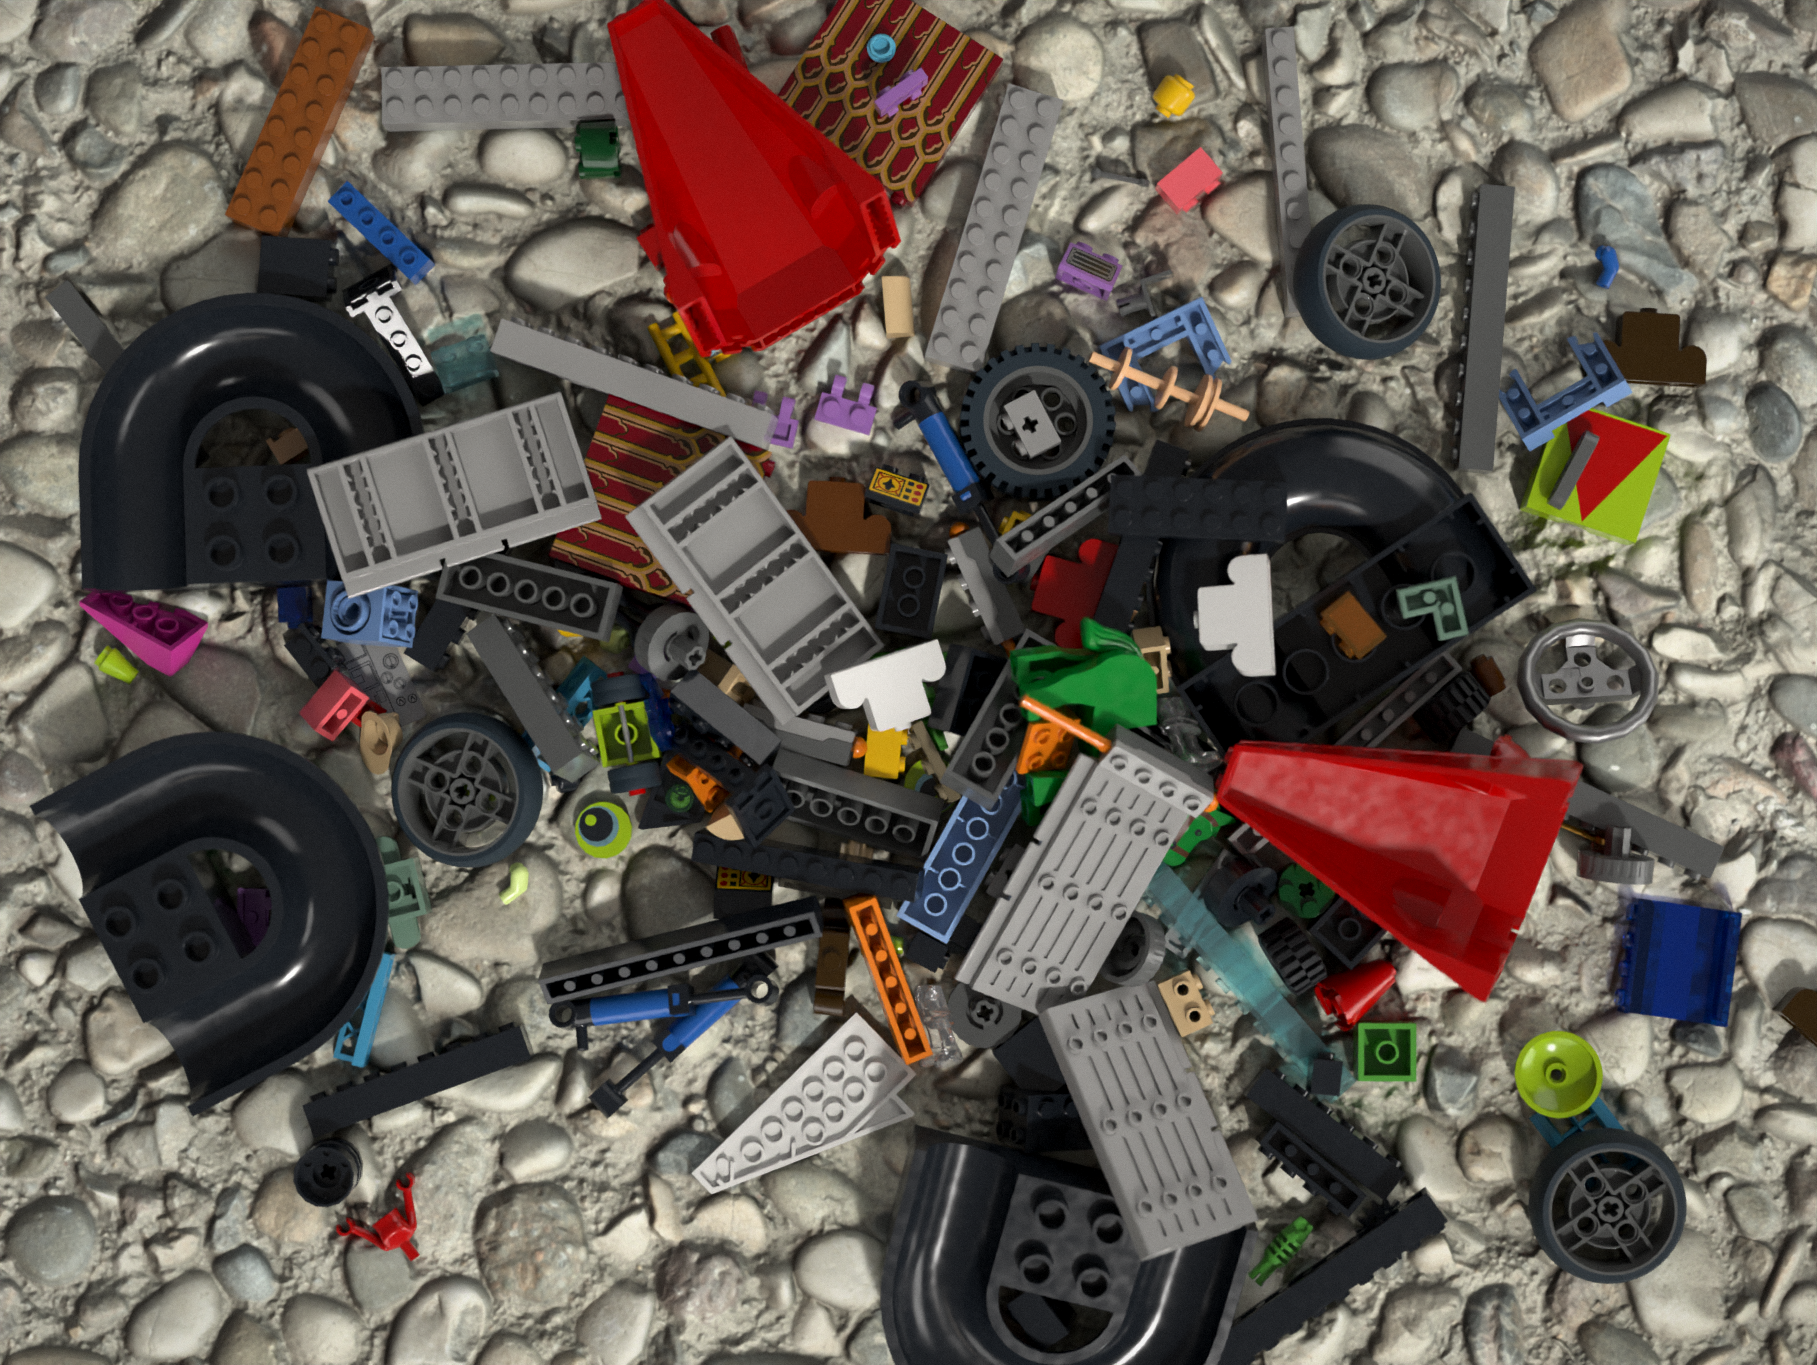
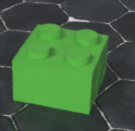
M1359 1020L1353 1026V1078L1357 1081L1416 1082V1023L1412 1021Z

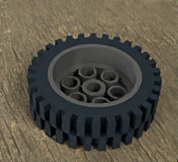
M1031 343L1030 347L1019 345L1015 346V350L1008 351L1007 349L1001 352L1000 356L996 359L994 357L991 358L983 369L980 368L976 373V377L967 388L960 414L962 447L965 449L966 455L977 475H981L989 487L992 485L1002 495L1006 493L1011 495L1012 499H1027V502H1035L1036 500L1048 502L1054 498H1060L1096 474L1109 454L1116 430V422H1114L1116 412L1115 406H1112L1111 392L1106 390V382L1103 377L1099 378L1096 374L1097 369L1092 364L1088 366L1084 363L1085 358L1079 354L1077 357L1070 354L1071 350L1063 347V350L1055 349L1053 344L1041 347L1039 343ZM1035 390L1061 443L1057 446L1059 451L1056 456L1049 457L1042 453L1029 460L1027 455L1019 456L1015 453L1014 441L1018 437L1014 430H1003L1000 426V421L1002 420L1001 415L1004 414V405L1014 401L1015 396L1019 393L1028 394ZM1053 393L1059 398V404L1056 407H1048L1044 403L1043 397L1046 394ZM1062 418H1067L1073 423V429L1069 432H1062L1059 430L1057 422ZM1025 420V425L1022 429L1024 431L1029 430L1031 434L1034 433L1029 427L1028 420Z

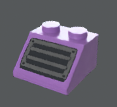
M1070 242L1055 278L1107 301L1123 265L1118 264L1119 260L1112 255L1103 253L1100 256L1092 252L1093 248L1085 243L1077 242V244H1073Z

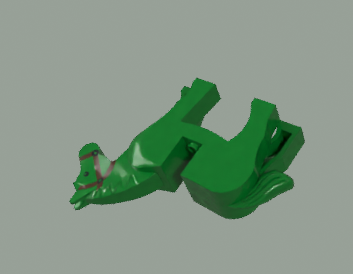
M1082 617L1080 621L1081 643L1085 647L1083 649H1069L1047 645L1009 651L1011 679L1019 685L1020 700L1024 695H1028L1051 709L1065 704L1077 703L1076 716L1080 719L1079 724L1102 737H1105L1116 724L1126 729L1157 725V679L1151 665L1144 660L1142 652L1135 641L1125 633L1103 626L1089 617ZM1046 677L1042 680L1031 682L1036 678ZM1021 706V714L1028 721L1038 720L1041 717ZM1077 736L1079 753L1089 757L1092 755L1100 758L1099 749ZM1070 769L1026 773L1027 788L1020 790L1022 819L1029 826L1038 825L1042 821ZM1219 804L1214 811H1202L1197 818L1188 815L1162 861L1170 866L1183 863L1198 842L1211 836L1216 838L1222 825L1233 824L1236 820L1230 814L1221 810Z

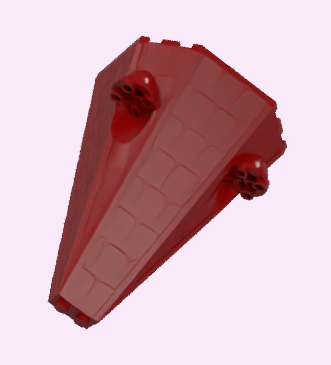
M643 0L635 8L617 15L612 21L607 23L638 158L641 163L646 191L658 234L663 262L667 275L663 278L665 284L664 295L669 303L675 305L700 356L710 357L712 350L721 349L724 355L738 354L743 350L741 347L751 346L754 352L763 351L859 295L865 288L862 281L867 274L875 275L886 260L883 257L885 251L889 247L895 249L901 242L887 193L881 182L826 138L823 133L768 89L765 84L741 66L733 57L715 44L665 0Z
M1507 734L1504 737L1499 735L1498 739L1495 740L1490 756L1456 752L1241 740L1235 747L1230 746L1224 760V763L1228 764L1225 774L1221 773L1219 775L1214 790L1218 791L1216 801L1235 816L1247 823L1274 846L1281 849L1303 868L1315 875L1337 894L1349 901L1476 1000L1486 1003L1502 973L1507 957L1518 935L1511 930L1512 928L1519 930L1525 919L1570 803L1567 801L1574 794L1577 780L1584 764L1566 759L1531 758L1521 746L1512 741L1513 737Z

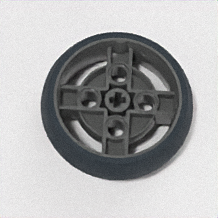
M1358 204L1333 212L1322 219L1310 231L1296 258L1293 289L1300 316L1310 332L1323 345L1346 357L1376 360L1392 356L1406 349L1427 329L1438 306L1441 275L1434 248L1425 233L1415 222L1404 214L1385 206ZM1359 225L1370 228L1366 239L1355 240L1344 247L1335 243L1338 237L1351 226ZM1376 252H1378V254H1379V257H1380V260H1379V261H1378V259H1377V257H1376ZM1343 264L1346 267V274L1343 272L1342 269ZM1389 291L1391 292V295H1392V299H1391V300H1390L1389 294H1388ZM1355 303L1358 306V313L1355 310ZM1391 316L1399 320L1394 328L1382 338L1370 339L1364 337L1368 325L1379 324Z
M461 712L448 714L429 722L407 741L394 767L391 781V797L394 813L401 829L421 852L438 862L450 866L482 867L506 858L517 850L530 836L542 808L543 779L538 761L532 749L516 730L508 724L488 715ZM456 733H469L465 747L450 750L438 760L428 756L434 746L445 737ZM499 751L504 755L511 767L516 785V793L510 791L507 773L497 760ZM475 756L478 757L481 762V767L479 770L475 769L473 765V759ZM440 772L445 776L446 779L444 786H442L438 781V775ZM465 785H468L467 790H470V795H465L467 792L463 790ZM420 787L425 789L427 806L438 821L436 828L432 825L424 811L420 797ZM491 794H493L497 800L495 808H493L489 803V796ZM455 810L461 814L460 824L454 819ZM497 820L507 824L502 834L491 843L479 847L465 846L470 833L482 831L493 825Z
M1596 1128L1582 1131L1568 1137L1555 1146L1536 1170L1528 1200L1532 1229L1545 1254L1557 1266L1573 1276L1601 1284H1617L1635 1280L1662 1264L1674 1250L1681 1237L1687 1212L1683 1182L1667 1154L1647 1138L1616 1128ZM1618 1151L1635 1155L1642 1159V1161L1629 1169L1614 1163L1594 1164L1590 1156L1602 1152ZM1568 1173L1572 1180L1564 1196L1565 1214L1553 1222L1552 1203L1554 1194L1560 1181ZM1597 1177V1182L1593 1187L1585 1188V1182L1588 1178ZM1636 1183V1191L1631 1195H1626L1625 1190L1628 1185ZM1661 1191L1662 1205L1660 1215L1653 1231L1647 1238L1643 1231L1650 1219V1197ZM1607 1201L1612 1206V1208L1608 1211L1603 1206V1204ZM1582 1217H1589V1223L1585 1227H1577V1223ZM1628 1223L1629 1230L1625 1234H1618L1619 1227L1622 1224ZM1587 1243L1604 1249L1621 1248L1624 1255L1608 1259H1593L1578 1255L1573 1251L1582 1244Z

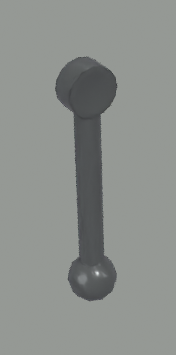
M1098 167L1091 170V176L1095 179L1104 177L1138 184L1142 187H1149L1150 181L1147 179H1137L1103 172Z

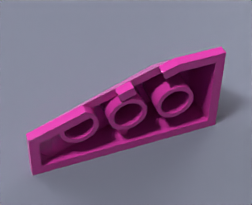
M91 592L79 601L80 607L147 665L169 677L189 663L208 628V622L186 610L175 608L174 613L159 609V603L150 601L148 605L135 603L132 596L122 593L100 594Z

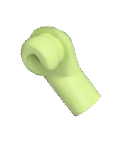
M520 862L513 863L510 866V885L498 893L506 905L524 893L528 888L529 872Z

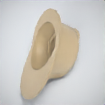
M367 711L362 715L361 757L365 766L372 773L377 775L384 774L389 768L391 753L403 741L399 715L396 712L376 714L372 711Z

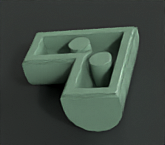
M1455 576L1396 590L1402 618L1432 612L1439 641L1469 634Z

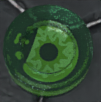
M675 784L666 792L665 801L672 811L682 813L688 811L693 806L695 796L689 786Z

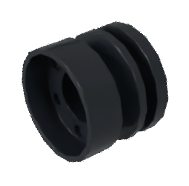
M328 1137L319 1140L299 1158L294 1168L293 1182L297 1193L304 1201L316 1207H330L339 1204L358 1185L363 1175L361 1154L351 1142L343 1138ZM328 1166H335L337 1170L335 1172H328L326 1168Z

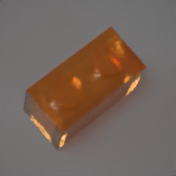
M1346 591L1320 613L1323 620L1319 623L1330 636L1334 633L1338 635L1342 640L1339 647L1349 658L1354 655L1357 659H1361L1387 637L1349 591Z

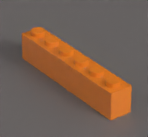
M859 893L842 900L900 1057L908 1065L933 1055L876 897L871 894Z

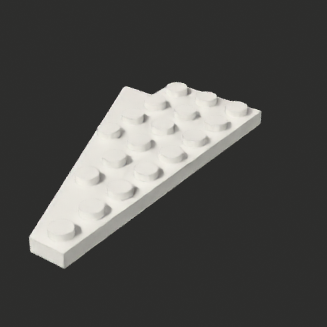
M856 1012L692 1172V1175L713 1194L910 1118L915 1112L897 1093L917 1073L909 1065H906L900 1055Z

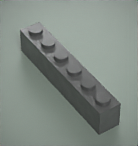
M1124 454L998 538L989 555L990 558L1009 577L1109 510L1111 474L1143 476V474Z

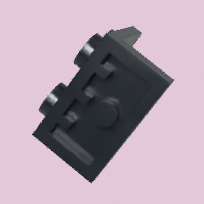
M300 622L297 626L301 632L287 642L284 647L319 689L334 671L344 673L348 669L344 664L346 658L337 647L333 649L326 642L327 639L321 638L322 628L319 625L315 626L313 623Z

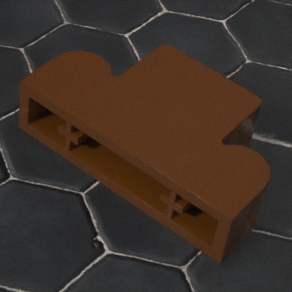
M829 477V481L811 480L808 482L806 515L802 516L797 510H786L816 552L889 556L890 522L887 518L878 514L871 515L867 520H864L865 486L862 483H848L844 477Z

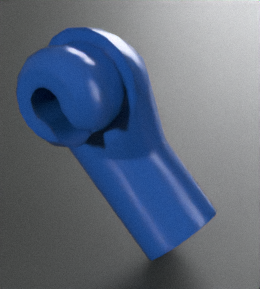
M1601 245L1595 251V257L1602 261L1603 270L1596 284L1602 288L1609 289L1619 270V262L1616 250L1613 247Z

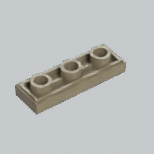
M920 721L909 728L908 740L914 750L919 749L923 760L920 761L921 766L927 776L932 775L936 783L933 788L937 797L945 800L946 804L950 805L959 800L961 796L958 792L940 783L946 767L923 722Z

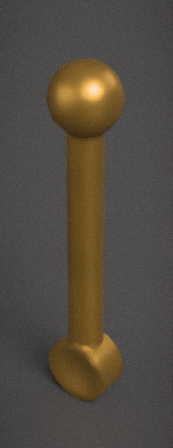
M1564 822L1562 823L1561 828L1598 844H1605V839L1592 835Z

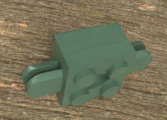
M382 836L375 840L381 853L388 883L389 927L395 946L408 949L415 946L421 938L417 916L432 913V908L419 857L402 860L396 839L390 836Z

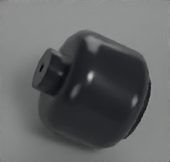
M554 773L549 776L551 786H555L559 793L574 791L580 784V778L572 783Z

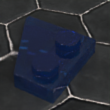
M650 672L639 674L640 683L644 685L650 694V698L644 700L650 736L661 752L672 749V737L675 736V729L671 721V714H674V711L668 702L669 697H666Z

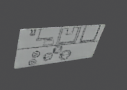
M335 641L338 649L346 658L344 663L348 668L351 679L355 681L369 698L387 710L386 713H398L400 727L427 716L397 647L355 645Z

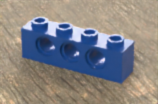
M348 181L328 200L350 224L415 285L435 266L417 246Z

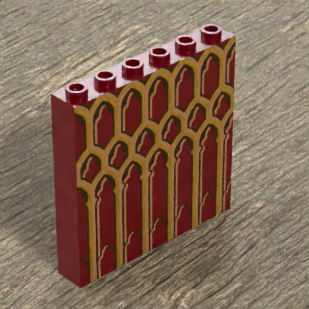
M838 0L777 96L881 182L886 192L891 195L890 199L901 207L908 205L912 208L1002 68L1004 59L911 0ZM886 34L894 40L896 51L890 61L877 63L869 57L867 45L874 35ZM922 68L928 76V84L921 88L922 94L913 101L910 97L898 105L899 111L890 118L887 114L881 117L874 108V101L877 100L876 95L888 86L892 89L899 84L900 77L909 70L913 69L915 72Z
M609 394L584 460L602 519L557 533L549 554L550 558L669 602L682 604L694 610L686 599L687 596L693 594V591L689 589L682 594L625 516L728 436ZM734 439L762 479L765 480V477L771 478L776 464L775 461H772V452Z

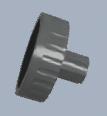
M678 603L663 605L650 613L641 624L635 639L634 650L636 659L641 667L660 680H679L690 670H696L700 664L704 663L709 642V629L699 615L686 606ZM663 651H665V654L668 656L667 660L665 659Z
M1606 825L1604 850L1578 851L1576 875L1581 878L1608 883L1651 884L1653 883L1655 859L1629 853L1631 827Z
M1136 910L1132 912L1099 970L1105 979L1120 985L1135 987L1147 983L1154 977L1160 966L1163 965V960L1166 956L1164 931L1157 919Z
M960 981L952 989L948 998L947 1015L953 1032L966 1044L977 1048L996 1047L999 1044H1003L1014 1035L1021 1021L1022 1008L994 997H987L986 994L973 990L970 985ZM986 1005L988 1009H993V1011L989 1012V1015H977L981 1011V1006Z

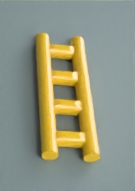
M678 311L672 314L676 323L660 330L657 323L647 327L671 376L677 374L685 377L679 365L694 358L702 373L691 378L689 381L694 382L693 386L697 388L700 383H707L708 386L716 388L720 392V396L726 398V394L709 361L704 360L700 356ZM682 333L689 348L673 355L666 340Z

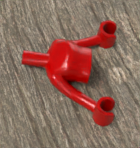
M406 1172V1177L410 1180L409 1186L403 1185L399 1179L396 1180L397 1188L403 1191L407 1220L401 1216L396 1207L372 1225L379 1236L357 1226L351 1217L345 1218L346 1222L350 1225V1230L346 1231L340 1224H337V1233L341 1236H347L350 1233L356 1234L372 1242L383 1251L400 1247L408 1259L413 1261L420 1255L410 1242L417 1229L412 1196L415 1176L410 1172Z

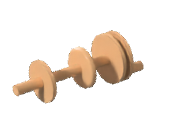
M1129 347L1124 348L1117 361L1092 351L1088 362L1112 371L1109 382V389L1116 390L1125 376L1157 390L1154 400V407L1157 409H1161L1164 406L1169 395L1189 403L1185 417V426L1188 428L1194 426V430L1198 432L1204 429L1214 409L1242 421H1246L1250 411L1219 399L1222 380L1218 378L1213 380V376L1209 374L1202 378L1193 393L1174 385L1178 373V368L1175 366H1171L1166 371L1162 380L1130 367L1132 349Z

